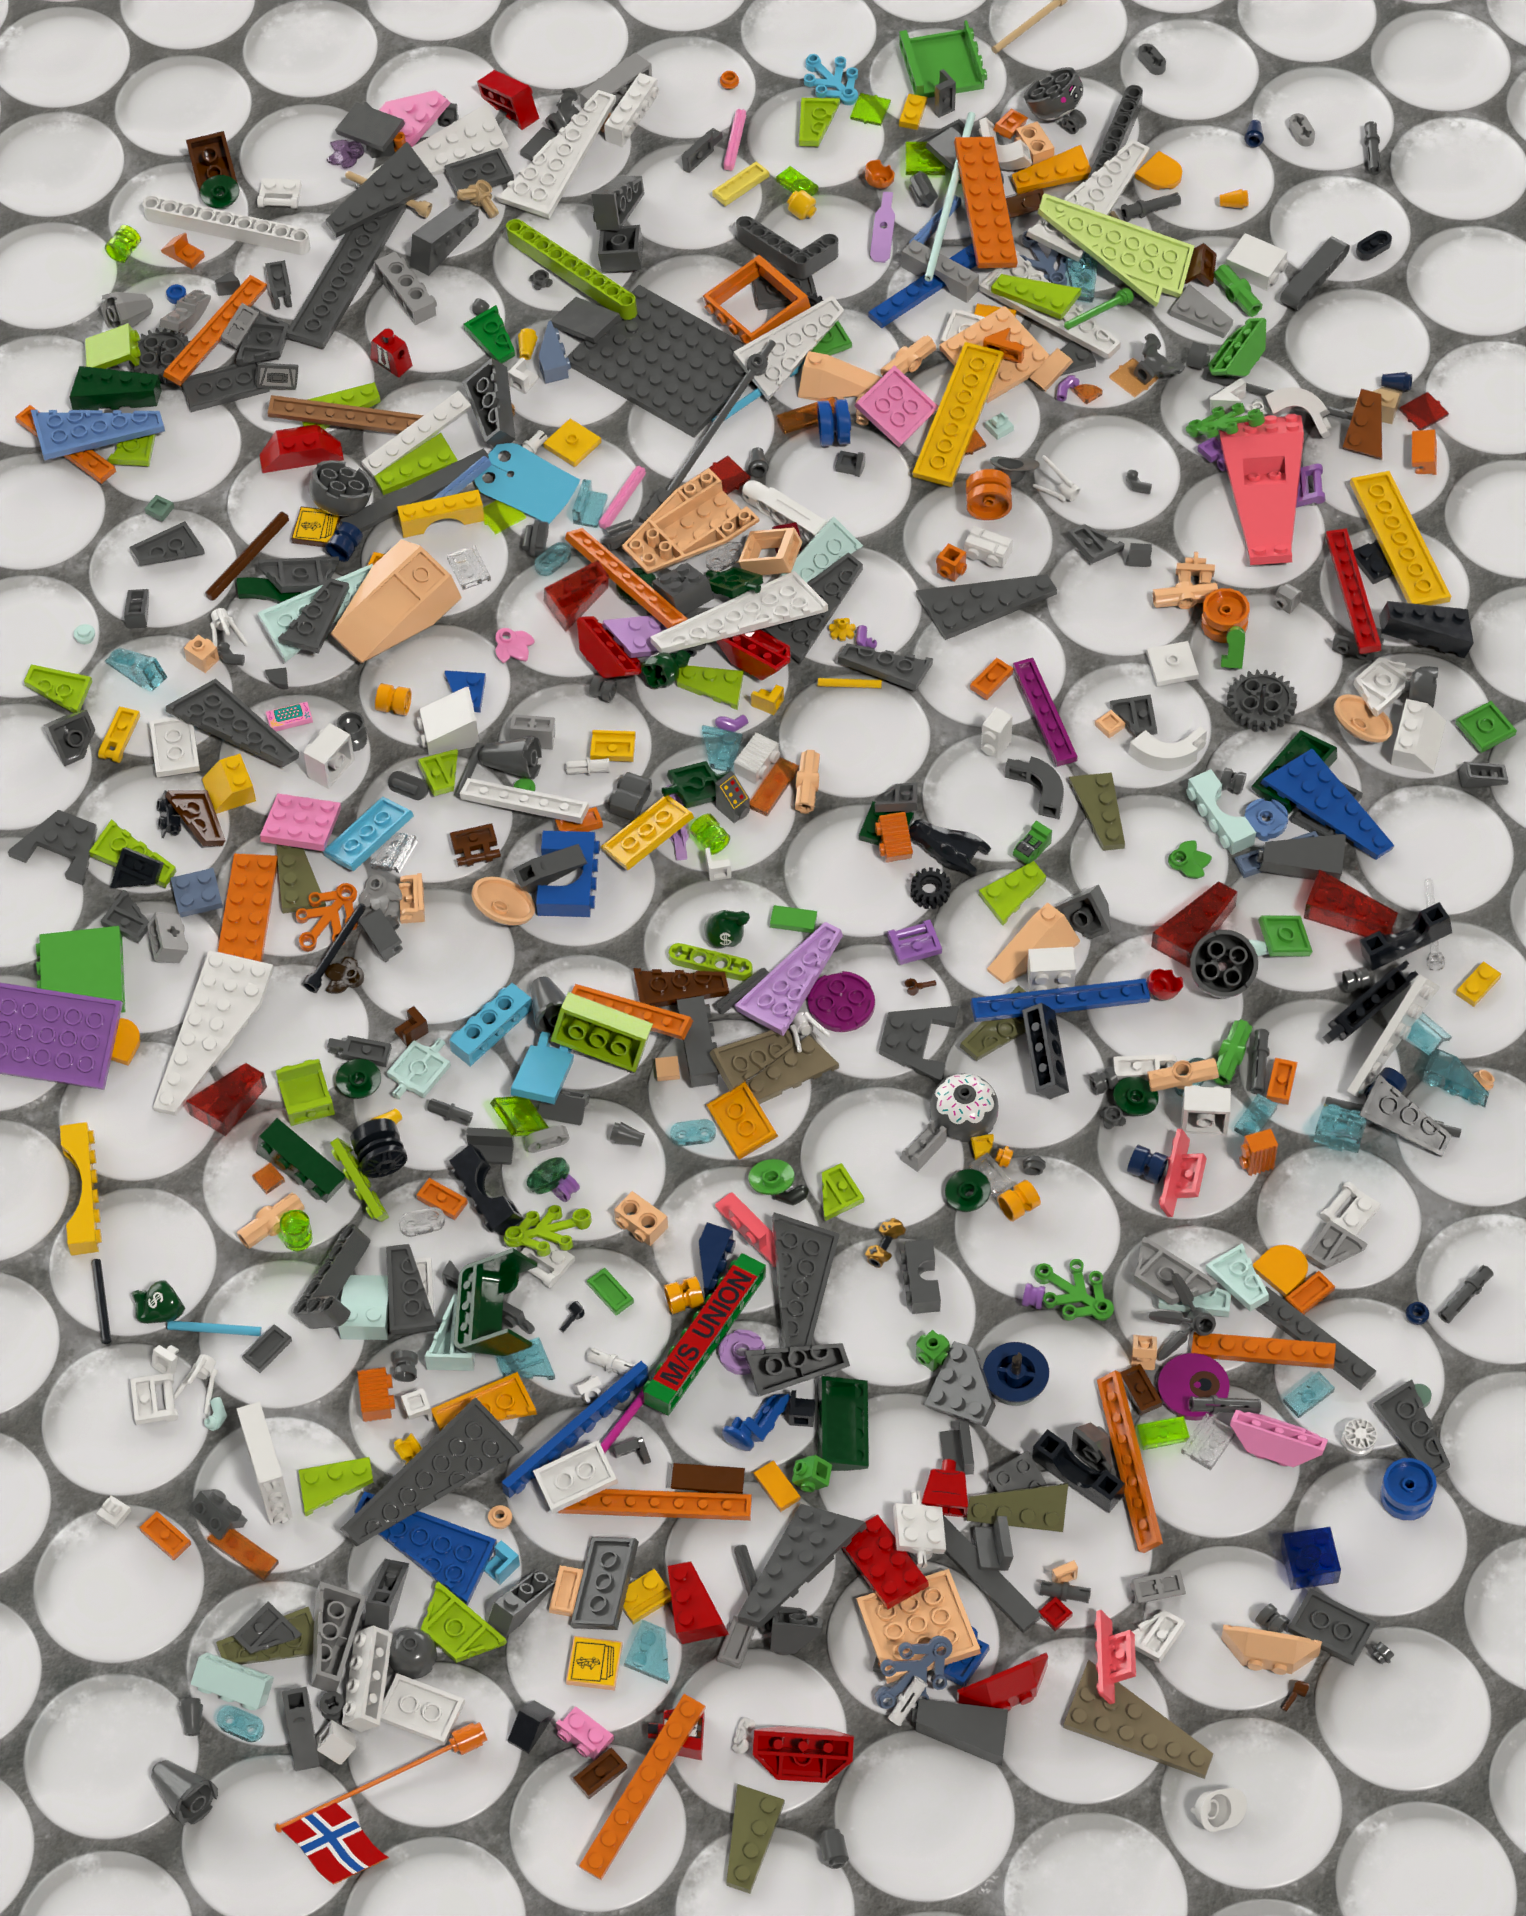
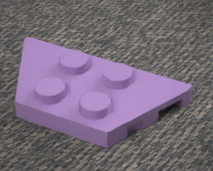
M652 615L603 620L602 623L605 630L608 629L614 635L615 642L623 647L624 652L630 658L651 656L658 653L659 651L651 644L650 637L668 629Z

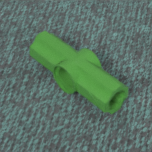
M1223 264L1218 267L1214 272V278L1225 289L1228 300L1232 303L1236 302L1247 316L1253 317L1257 315L1262 309L1263 304L1251 292L1249 282L1245 278L1240 279L1229 265Z
M1235 1020L1227 1039L1223 1040L1216 1063L1219 1078L1213 1079L1217 1084L1223 1086L1226 1084L1230 1085L1237 1066H1240L1243 1060L1246 1044L1253 1028L1247 1021Z

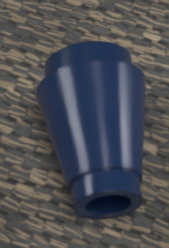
M1252 120L1244 136L1245 142L1250 147H1258L1264 141L1262 126L1259 120Z
M1407 372L1383 374L1381 386L1402 392L1410 391L1412 387V374Z

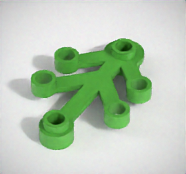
M1243 403L1234 404L1231 407L1232 411L1226 415L1224 407L1219 406L1213 408L1212 415L1202 421L1199 419L1190 421L1186 427V432L1189 433L1190 437H1199L1204 434L1207 438H1213L1219 434L1218 429L1225 431L1227 434H1235L1239 431L1237 423L1248 422L1249 426L1257 427L1265 422V418L1260 409H1253L1248 412V415L1235 417L1245 412Z
M1073 1259L1070 1262L1069 1270L1073 1274L1075 1286L1053 1273V1268L1046 1263L1039 1264L1035 1268L1034 1278L1038 1283L1047 1284L1051 1282L1068 1293L1056 1295L1053 1292H1047L1043 1296V1305L1046 1308L1068 1304L1062 1310V1316L1065 1320L1071 1321L1077 1317L1092 1315L1099 1321H1105L1113 1315L1114 1306L1112 1302L1104 1298L1102 1288L1103 1275L1101 1272L1093 1271L1089 1275V1284L1093 1286L1095 1298L1087 1294L1082 1273L1084 1268L1082 1260ZM1079 1265L1080 1268L1075 1269L1072 1266ZM1041 1270H1046V1271H1048V1272H1047V1273H1041L1040 1271H1041ZM1098 1277L1100 1280L1094 1281L1092 1278ZM1052 1298L1054 1301L1047 1302L1046 1299ZM1082 1302L1087 1306L1076 1308L1070 1303ZM1103 1306L1106 1309L1100 1310L1098 1307ZM1071 1310L1073 1314L1068 1315L1066 1311Z

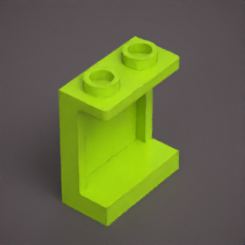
M129 323L86 338V367L106 369L129 360L135 366H138L141 352L138 347L140 336L137 330H133Z
M320 1059L306 1060L303 1063L284 1066L276 1070L278 1084L291 1126L335 1115Z

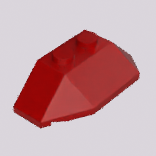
M317 424L276 430L259 455L262 473L317 465L320 462L329 460H344L341 442Z
M578 617L579 649L600 676L610 678L639 675L641 673V662L638 658H630L624 652L623 647L615 642L614 635L608 629L605 630L596 617Z
M760 629L716 641L731 664L760 680L775 674L790 663V646Z
M1043 1653L1007 1670L958 1689L957 1702L959 1704L1008 1709V1711L1020 1703L1021 1705L1030 1703L1037 1696L1046 1672L1048 1654Z
M786 1726L754 1729L753 1756L776 1780L827 1783L853 1762V1735L830 1729Z

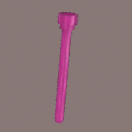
M643 1389L602 1441L601 1447L604 1453L607 1452L643 1405Z

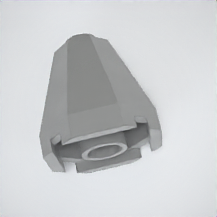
M113 292L102 295L105 303L101 304V310L108 328H116L127 323L134 327L148 317L153 309V302L146 294Z

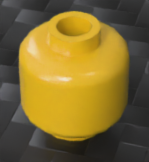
M804 190L794 191L787 201V204H789L788 210L800 220L806 217L811 218L817 211V208H815L816 199Z

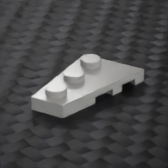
M1188 284L1170 310V316L1221 338H1224L1233 326V319L1190 284Z

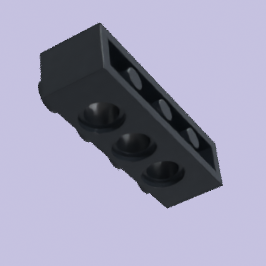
M1043 1003L1022 1010L1036 1092L1048 1099L1069 1093L1055 1010Z

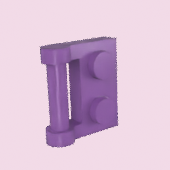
M1321 464L1301 467L1296 508L1311 503L1321 504L1325 502L1321 478L1323 467ZM1313 475V493H1309L1308 476Z
M930 919L916 926L897 931L894 929L887 931L889 942L892 944L899 965L942 954V947ZM926 932V934L918 935L915 937L899 941V939Z

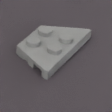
M1146 1237L1142 1239V1246L1134 1275V1282L1171 1305L1181 1302L1172 1282V1275L1174 1273H1178L1183 1278L1194 1297L1217 1288L1218 1282L1150 1239Z

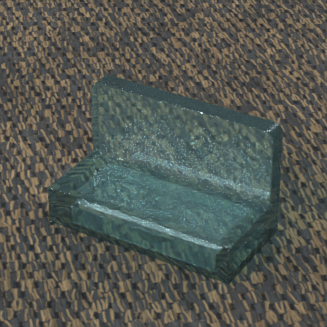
M583 479L572 510L573 524L597 528L608 495L592 491L591 480Z
M1422 1012L1421 1016L1412 1025L1411 1032L1407 1038L1428 1056H1433L1442 1042L1450 1041L1452 1036Z

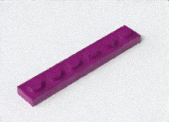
M1034 658L1014 662V672L1056 766L1076 762L1078 756Z

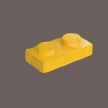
M908 94L899 120V127L918 130L927 105V97Z
M1483 961L1457 989L1456 995L1474 1007L1497 983L1502 973Z

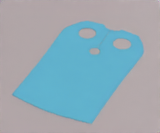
M515 443L496 445L488 454L491 466L474 479L477 488L484 495L514 507L543 522H548V524L566 506L580 482V479ZM509 451L511 454L510 460L507 462L500 461L498 459L500 452ZM513 471L514 476L508 477L507 472ZM485 473H494L495 480L492 483H485L482 479Z

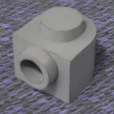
M1288 583L1284 586L1281 585L1276 592L1277 599L1274 603L1277 608L1290 614L1300 603L1303 592Z

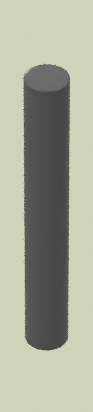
M478 742L475 745L454 796L460 798V792L467 778L471 779L480 758V750L484 747L482 743Z

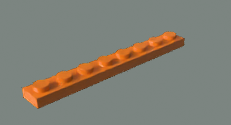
M249 275L165 369L163 377L181 386L222 340V333L240 305L243 303L251 307L265 292L267 284Z
M580 528L566 533L565 540L666 628L688 620L586 530Z
M1114 1370L1098 1379L1097 1384L1120 1478L1125 1483L1124 1494L1138 1551L1146 1553L1163 1544L1121 1372Z
M605 1489L558 1511V1513L751 1521L752 1494Z
M683 1694L581 1861L579 1867L582 1870L602 1880L705 1711V1705Z

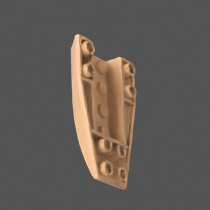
M708 468L677 488L622 545V549L647 574H650L726 544L758 523L760 519L747 506L740 509L723 491L722 481Z
M401 539L372 566L330 635L362 664L433 626L462 597L451 574L424 548Z

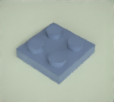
M214 868L170 878L180 917L223 908Z

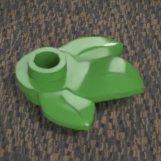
M1191 840L1181 843L1179 848L1169 855L1168 863L1171 868L1181 870L1190 878H1201L1205 875L1203 868L1211 862L1212 856L1197 851L1196 841Z

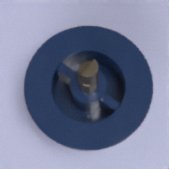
M1009 1342L996 1347L989 1353L983 1365L989 1385L988 1389L999 1401L1007 1405L1020 1406L1031 1402L1042 1393L1049 1380V1365L1044 1355L1035 1347L1022 1342Z

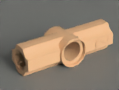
M928 335L923 336L909 348L904 346L899 349L895 358L881 368L882 376L894 365L903 374L908 371H916L921 365L922 360L936 350V344L933 342V339Z
M1182 581L1176 584L1175 587L1153 589L1154 607L1179 606L1181 609H1190L1196 603H1203L1207 595L1214 590H1218L1217 583L1193 585L1189 581Z
M815 750L802 752L800 770L797 771L795 810L804 814L814 811L815 795L819 788L818 770L820 754L815 752Z
M1214 1058L1192 1063L1180 1060L1173 1067L1147 1072L1151 1092L1173 1087L1184 1090L1185 1086H1192L1193 1083L1219 1078Z
M290 1193L274 1206L268 1205L263 1207L257 1213L256 1219L237 1232V1236L242 1244L250 1249L268 1235L275 1236L284 1229L286 1222L305 1209L304 1205L296 1194Z

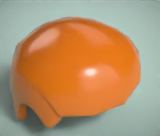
M878 159L871 160L866 164L865 180L870 186L883 189L889 187L894 182L895 172L891 169L890 165L885 167L881 164V160Z

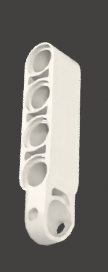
M755 480L748 481L743 486V498L747 503L780 525L797 522L800 536L807 542H810L827 523L826 520L775 488H768Z

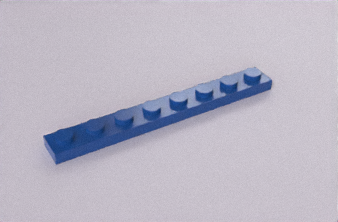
M973 243L949 258L970 270L977 266ZM923 275L870 310L868 317L880 328H883L944 288L946 284L936 275H933L932 281H926L925 275Z
M1145 978L972 998L970 1003L974 1021L982 1022L1023 1017L1022 1010L1039 1003L1055 1010V1013L1147 1003L1150 1001V994Z
M642 1361L637 1363L502 1481L503 1493L509 1498L514 1494L521 1493L530 1480L536 1479L534 1470L559 1459L561 1453L567 1448H572L585 1432L589 1433L592 1431L602 1417L606 1418L609 1416L618 1403L625 1402L634 1389L642 1387L647 1382L648 1366Z

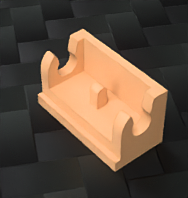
M422 873L400 877V882H404L399 884L402 893V900H400L401 924L425 922Z

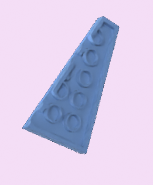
M31 410L44 460L165 431L160 411L122 413L120 410H113V413H103L102 410H70L68 413H57V410H49V412Z

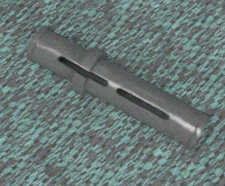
M1369 121L1364 125L1366 134L1364 143L1367 147L1369 173L1372 172V175H1376L1381 172L1380 137L1377 134V123Z
M1266 1029L1255 1030L1254 1047H1252L1251 1051L1253 1067L1250 1091L1257 1095L1265 1092L1267 1057L1270 1054V1049L1268 1048L1269 1032Z
M1482 1265L1471 1278H1467L1464 1282L1465 1285L1438 1312L1440 1319L1450 1323L1471 1298L1482 1291L1484 1284L1494 1275L1493 1271L1488 1266Z
M1211 1395L1210 1397L1191 1396L1189 1398V1410L1191 1412H1209L1210 1414H1217L1218 1412L1235 1413L1236 1410H1240L1244 1413L1259 1414L1261 1412L1260 1399L1218 1398L1217 1395Z

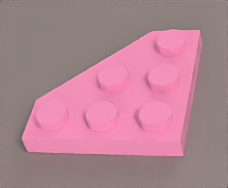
M434 90L387 101L379 111L404 119L405 125L400 132L404 133L406 142L413 147L450 105V102Z

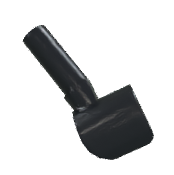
M578 1301L573 1302L569 1306L568 1310L571 1312V1315L560 1327L559 1330L564 1333L572 1322L584 1316L585 1311Z

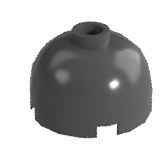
M1420 667L1412 673L1410 679H1406L1404 692H1408L1410 700L1428 703L1432 708L1434 707L1438 667Z
M416 1628L404 1629L397 1633L392 1639L390 1646L389 1663L396 1674L398 1673L411 1679L422 1678L431 1672L438 1657L436 1644L431 1636L425 1631Z

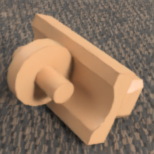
M1194 552L1193 558L1185 557V563H1177L1176 567L1179 583L1182 581L1191 582V576H1199V584L1211 583L1215 572V565L1206 564V558H1198V552Z

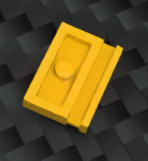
M592 730L590 760L609 758V761L634 762L636 732Z
M655 1569L628 1585L623 1611L630 1618L632 1624L637 1623L672 1601L671 1592Z

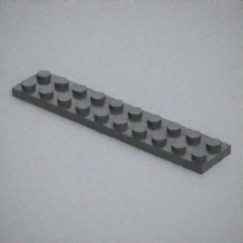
M406 203L345 233L289 327L287 338L322 349L325 348L371 270L374 261L378 258L407 208Z

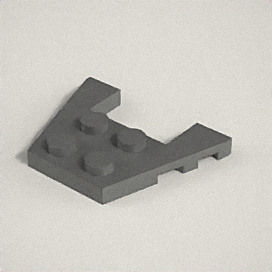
M57 810L10 848L8 855L11 858L27 863L37 846L70 858L73 862L65 873L66 879L84 885L86 870L89 867V851L95 842L97 825Z
M959 1006L888 1012L879 1054L902 1066L906 1065L916 1070L917 1074L921 1076L926 1075L932 1078L933 1082L939 1084L943 1079L945 1063L923 1059L931 1024L955 1028Z

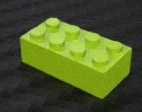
M568 992L560 1009L551 1041L636 1072L653 1023Z

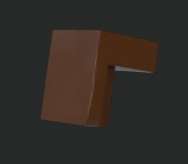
M415 1006L407 1010L408 1020L394 1029L395 1034L406 1046L429 1033L427 1020Z

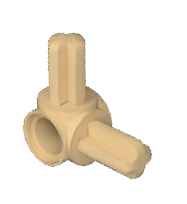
M478 180L476 184L470 185L467 189H459L457 191L458 200H469L476 206H482L490 218H494L499 214L498 209L491 200L492 187L487 181Z

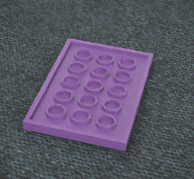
M0 983V1074L105 1090L123 1003L118 1000Z

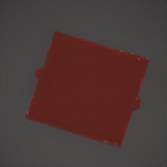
M1429 392L1422 394L1399 408L1408 418V422H1411L1418 430H1424L1449 416V413L1440 404V401H1437Z
M726 456L717 463L714 462L709 467L722 481V489L727 495L735 489L739 490L740 486L751 480V477L729 456Z

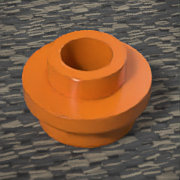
M726 71L720 77V85L723 88L733 89L739 84V77L733 71Z

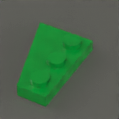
M497 305L463 324L465 331L491 358L502 364L515 356L514 347L505 330Z

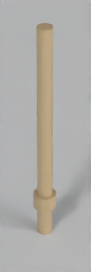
M1053 0L994 45L992 51L997 54L1055 8L1064 5L1067 0Z

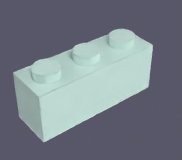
M207 1652L198 1657L191 1685L198 1687V1691L202 1693H215L220 1695V1699L224 1701H236L242 1703V1707L248 1710H256L266 1705L274 1677Z

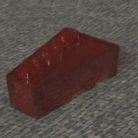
M597 560L544 588L543 601L565 632L608 589L609 575Z
M247 1063L241 1065L188 1099L186 1103L189 1114L226 1136L267 1088L264 1073Z

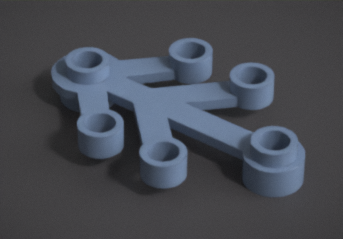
M1027 231L1024 232L1022 243L1025 247L1032 250L1038 261L1029 259L1024 255L1020 256L1025 261H1030L1033 268L1046 271L1047 274H1044V278L1049 282L1066 286L1067 277L1065 273L1067 269L1071 268L1072 259L1067 256L1061 257L1060 267L1058 271H1055L1053 266L1058 255H1061V253L1051 249L1047 259L1038 242L1026 236Z
M935 1636L927 1644L902 1643L898 1648V1652L903 1659H911L914 1654L926 1655L920 1660H884L880 1665V1669L885 1676H893L896 1672H908L891 1688H879L875 1694V1699L881 1708H892L896 1703V1697L911 1684L915 1676L927 1683V1667L933 1662L934 1675L931 1677V1683L937 1690L944 1689L947 1686V1680L944 1676L945 1659L952 1652L951 1641L944 1636ZM939 1647H944L943 1650L937 1652ZM909 1648L910 1651L904 1654L903 1650ZM888 1665H891L892 1668L886 1671L885 1668ZM943 1679L940 1684L935 1683L936 1680ZM925 1688L920 1696H925L924 1699L929 1700ZM885 1698H891L888 1702H883Z

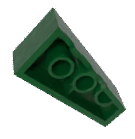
M79 366L70 394L72 410H99V408L111 407V410H116L122 406H130V408L157 406L162 392L159 375Z
M276 1118L259 1136L256 1153L309 1190L318 1200H323L327 1203L345 1184V1174L280 1119Z

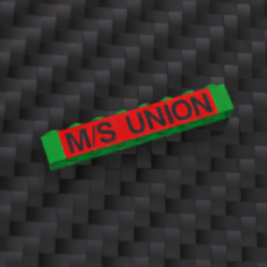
M743 1253L740 1254L737 1260L734 1259L731 1262L728 1273L725 1277L722 1276L719 1279L714 1293H710L707 1296L702 1310H698L695 1313L690 1327L683 1330L678 1344L670 1348L666 1361L658 1365L652 1381L648 1380L643 1388L644 1404L667 1416L671 1414L766 1278L765 1264Z

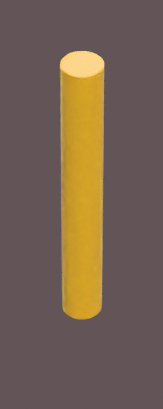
M818 678L817 686L882 688V680Z

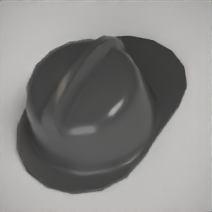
M996 456L990 459L995 470L1002 471L1009 476L1011 484L1022 480L1026 471L1035 470L1040 466L1038 461L1030 458Z

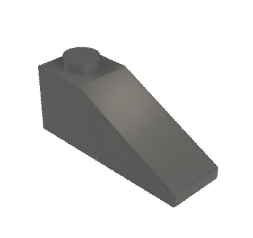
M390 1559L385 1560L366 1601V1626L374 1625L381 1629L389 1630L396 1614L408 1573L409 1563Z

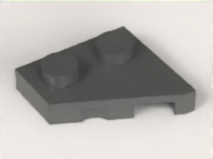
M1086 524L1068 531L1067 538L1091 564L1123 551L1125 546L1121 541L1117 544L1108 540V535L1098 532Z
M1151 694L1110 701L1112 711L1126 723L1125 725L1135 737L1145 730L1151 735L1157 734Z

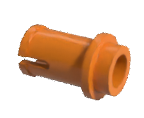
M399 132L393 139L395 152L406 143L403 132Z

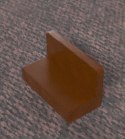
M1034 188L1005 196L1009 218L1038 210L1044 194L1043 188Z
M1205 243L1194 248L1184 284L1196 278L1207 287L1214 283L1217 253Z

